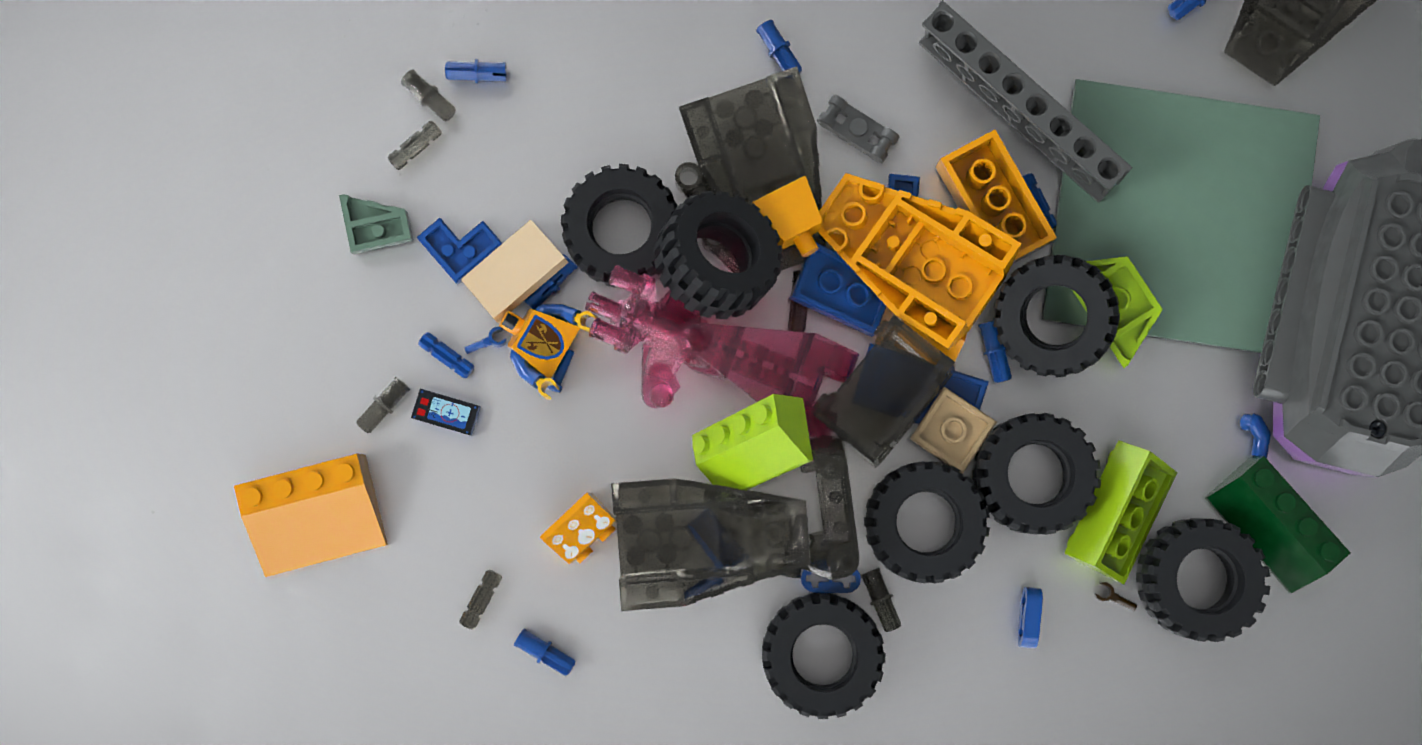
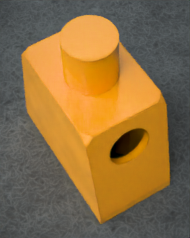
M805 176L752 202V204L760 208L759 213L763 217L767 215L771 220V228L773 231H777L780 238L778 245L782 246V250L795 244L804 258L819 249L812 235L819 231L822 225V218Z

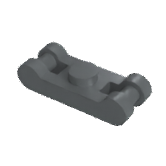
M834 94L828 102L830 106L826 112H821L816 121L822 127L872 159L883 163L888 156V149L891 145L897 143L900 136L892 129L882 126L849 105L842 97ZM839 113L847 117L843 124L835 120ZM873 134L880 138L877 145L869 142Z

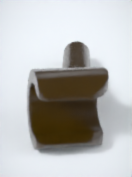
M1107 582L1099 583L1109 589V595L1103 598L1094 593L1096 599L1099 601L1110 600L1132 611L1136 610L1137 604L1115 593L1111 584Z

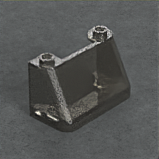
M895 315L889 322L885 319L874 331V335L877 337L875 345L837 392H832L829 396L826 393L822 394L813 406L816 410L813 416L874 468H877L885 460L955 372V362Z
M823 435L810 438L813 461L800 466L801 472L809 473L815 471L823 531L810 533L811 543L805 551L797 552L799 568L830 580L848 577L857 570L860 558L859 540L846 445L837 436Z

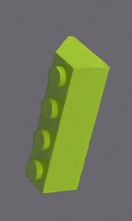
M772 394L692 435L696 466L724 498L735 496L813 461L804 401L800 397Z
M1118 440L1115 448L1108 456V463L1100 477L1101 486L1100 488H1095L1094 495L1097 499L1093 506L1087 507L1086 512L1088 514L1079 521L1074 533L1069 537L1064 554L1124 585L1178 472L1151 451Z

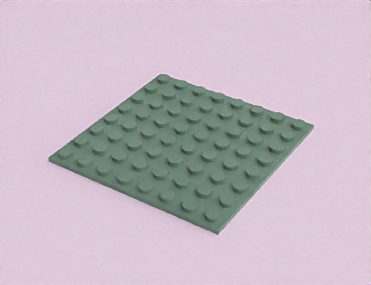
M1076 79L1071 114L1133 168L1120 184H1116L1099 203L1062 172L1056 216L1057 225L1054 230L1057 238L1053 241L1051 255H1067L1078 257L1085 261L1128 256L1163 308L1147 336L1261 353L1297 200L1301 190L1306 185L1312 186L1320 115ZM1057 285L1047 287L1042 320L1086 326L1087 312L1072 289Z

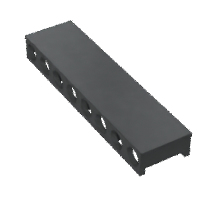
M943 0L922 23V27L925 28V36L919 41V44L1096 202L1099 203L1116 184L1119 185L1133 168Z

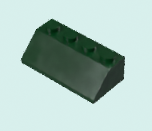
M1265 456L1250 457L1205 497L1226 523L1236 525L1240 528V533L1249 534L1255 540L1252 546L1261 549L1265 555V559L1261 560V562L1269 567V571L1289 593H1293L1327 575L1351 554Z

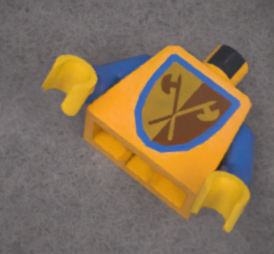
M541 304L536 310L528 309L523 318L508 310L503 316L499 327L513 334L507 346L511 349L510 359L518 375L534 388H538V392L545 399L551 400L552 398L545 393V389L553 385L559 390V386L551 377L580 328L587 332L594 331V329L586 327L585 322L589 317L598 319L597 315L589 311L581 313L580 310L563 304Z

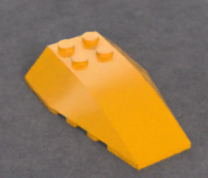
M845 173L819 210L822 225L818 233L896 317L948 350L969 332L1004 282L1022 246V243L967 210L951 208L942 205L941 202L919 198L903 190L890 189L883 184Z

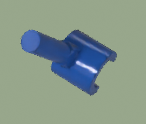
M492 328L488 337L464 347L466 353L469 354L490 345L497 348L504 346L507 339H503L500 342L492 339V336L503 331V328Z

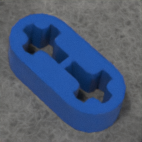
M810 564L803 569L800 577L804 588L813 593H851L859 587L861 582L859 571L848 564ZM817 569L819 575L828 576V581H819L817 587H812V583L806 581V575H811L812 570ZM847 569L850 575L855 576V581L849 582V587L845 588L842 582L833 581V576H841L844 570Z
M1024 587L1022 591L1018 625L1019 647L1036 649L1038 646L1043 593L1040 588Z

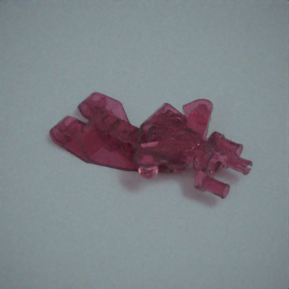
M616 265L612 270L609 284L631 292V296L623 301L618 300L616 302L594 291L589 295L588 300L593 302H586L585 310L610 320V323H607L600 318H596L590 327L589 337L613 345L614 350L627 354L639 342L642 343L641 396L647 406L651 408H664L672 403L674 394L680 388L675 374L682 363L698 373L724 381L726 379L730 380L756 402L772 394L803 398L809 436L828 442L837 413L821 408V404L816 403L815 400L824 376L848 384L856 366L859 353L817 333L709 324L707 320L699 315V311L694 310L691 312L684 308L685 304L679 299L675 301L670 296L671 290L658 302L656 279L647 274L638 275L619 265Z

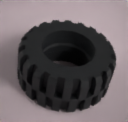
M619 164L617 169H611L610 165L601 167L602 172L596 175L591 171L585 175L586 181L580 184L577 182L572 188V197H567L563 205L565 213L561 215L562 237L568 252L580 270L588 274L596 282L601 281L606 286L611 287L623 285L624 288L633 287V284L642 282L643 285L651 281L650 278L655 274L658 276L661 274V272L657 273L654 261L657 257L654 255V246L658 241L657 236L678 207L673 194L668 187L662 184V180L655 174L650 176L647 174L646 169L638 166L634 170L629 168V164ZM618 200H630L639 203L647 211L651 220V231L647 241L637 250L626 254H613L604 250L597 243L593 234V221L598 212L607 204Z
M713 191L701 192L699 196L692 195L683 204H679L658 234V241L654 246V255L657 257L654 261L657 273H662L659 279L664 288L668 287L671 290L670 296L675 301L679 299L685 304V309L691 312L697 310L700 312V316L711 318L712 315H716V319H728L730 316L739 317L757 305L776 283L783 266L782 261H780L783 258L782 246L778 245L780 241L779 235L776 230H772V222L767 215L763 217L759 213L760 208L755 204H747L745 198L735 195V197H731L728 192L718 191L716 195H714ZM697 238L711 239L724 245L735 257L739 273L726 272L712 265L700 251Z
M1067 255L1044 256L1031 260L1022 267L1017 268L1010 274V278L1003 283L1000 288V295L994 305L996 309V317L993 318L994 327H997L999 334L997 339L1000 345L1003 344L1005 346L1006 354L1011 360H1017L1023 369L1027 371L1029 369L1037 372V375L1045 377L1047 375L1066 377L1068 374H1077L1099 361L1114 341L1120 321L1118 297L1112 288L1113 285L1101 273V270L1085 262V260ZM1057 285L1072 289L1079 294L1086 305V326L1081 335L1070 343L1063 345L1047 344L1039 340L1028 326L1027 308L1029 302L1038 291L1049 286Z
M1048 413L1025 414L1009 419L995 427L982 444L981 450L977 452L974 461H977L976 469H973V479H976L977 482L976 489L977 491L981 490L985 498L982 500L984 507L988 508L989 513L995 517L994 520L1001 525L1009 527L1010 530L1035 535L1054 534L1056 531L1072 527L1073 522L1076 520H1082L1088 514L1086 512L1087 507L1093 506L1097 499L1094 495L1095 488H1100L1101 478H1097V469H1101L1100 460L1094 459L1093 452L1096 449L1092 442L1087 443L1084 439L1086 433L1080 428L1072 427L1071 421L1065 418H1055L1054 414ZM1031 444L1050 448L1059 458L1063 468V483L1060 491L1055 498L1042 504H1031L1017 497L1008 479V466L1012 456L1020 448Z
M935 461L907 464L884 476L885 478L872 490L874 492L867 501L866 517H864V526L867 530L866 538L878 561H881L886 566L885 568L892 573L924 584L942 583L946 579H954L960 576L961 572L966 568L970 569L976 563L974 561L978 554L982 555L985 549L983 542L985 536L989 537L990 527H987V518H990L989 510L984 507L982 500L985 498L981 490L977 491L973 484L975 482L969 476L961 474L959 469ZM920 492H931L943 497L950 504L955 515L953 536L945 546L932 552H920L912 549L902 540L897 529V514L901 505L910 496Z
M1190 518L1189 520H1178L1172 522V526L1163 527L1158 530V537L1156 539L1150 538L1145 544L1148 551L1146 555L1140 554L1138 564H1142V572L1136 573V582L1142 583V590H1139L1138 594L1141 601L1147 602L1148 606L1145 609L1151 617L1157 618L1158 624L1164 629L1170 630L1176 635L1205 642L1209 640L1219 642L1224 641L1226 636L1234 638L1242 634V627L1250 628L1256 622V619L1253 617L1255 612L1263 613L1266 604L1261 601L1263 595L1270 594L1271 587L1265 585V577H1270L1269 567L1262 566L1261 560L1265 559L1262 550L1252 546L1255 540L1249 534L1240 533V528L1236 525L1223 523V520ZM1197 549L1213 551L1223 562L1227 575L1226 588L1222 597L1216 604L1207 609H1195L1189 606L1181 597L1177 585V573L1180 564L1189 553Z
M811 593L807 596L791 600V603L785 607L783 606L777 612L775 618L770 621L765 637H763V668L775 695L787 707L799 711V714L806 717L812 715L817 716L818 719H828V716L836 715L839 718L846 716L847 711L852 709L858 710L863 706L862 702L867 697L871 698L876 692L874 688L878 681L881 682L884 674L882 666L885 663L886 653L883 652L882 644L884 642L882 635L876 627V623L857 604L836 594ZM815 625H830L838 628L848 637L852 646L853 658L848 672L840 680L832 684H813L805 680L794 666L793 648L797 638L806 629Z

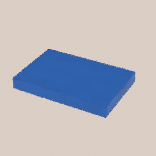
M816 242L819 249L805 257L789 299L868 336H875L887 306L836 251Z

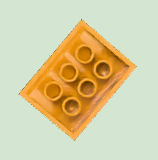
M356 453L234 486L241 518L265 577L388 545L367 457L364 454Z

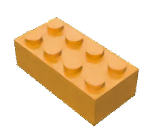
M995 129L940 158L935 168L957 207L971 212L1022 243L1013 264L1049 245L1057 238Z

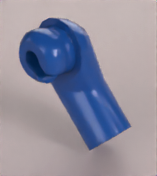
M1255 413L1253 415L1244 414L1240 420V427L1245 431H1250L1254 437L1251 456H1265L1267 458L1271 437L1268 426L1260 415Z

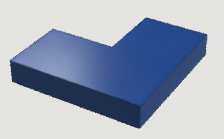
M438 218L416 237L457 285L462 282L461 278L502 244L484 221L480 222L459 240L444 221Z

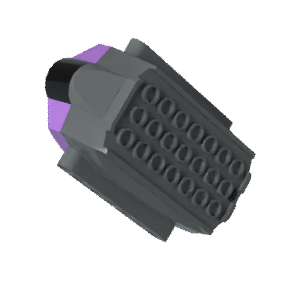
M1409 139L1375 151L1371 156L1338 164L1327 179L1323 189L1306 185L1299 194L1253 386L1254 397L1273 402V437L1293 460L1352 475L1380 477L1406 468L1422 455V139Z

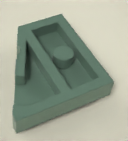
M345 194L339 195L350 252L352 254L413 241L408 212L405 209L381 205L374 201L356 199Z

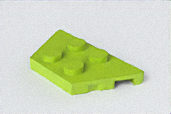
M1128 256L1085 261L1101 270V273L1113 285L1112 288L1118 297L1120 321L1110 348L1122 367L1125 368L1130 363L1163 308ZM1073 291L1078 300L1080 301V303L1082 304V306L1084 307L1085 311L1087 312L1086 305L1083 299L1079 296V294Z

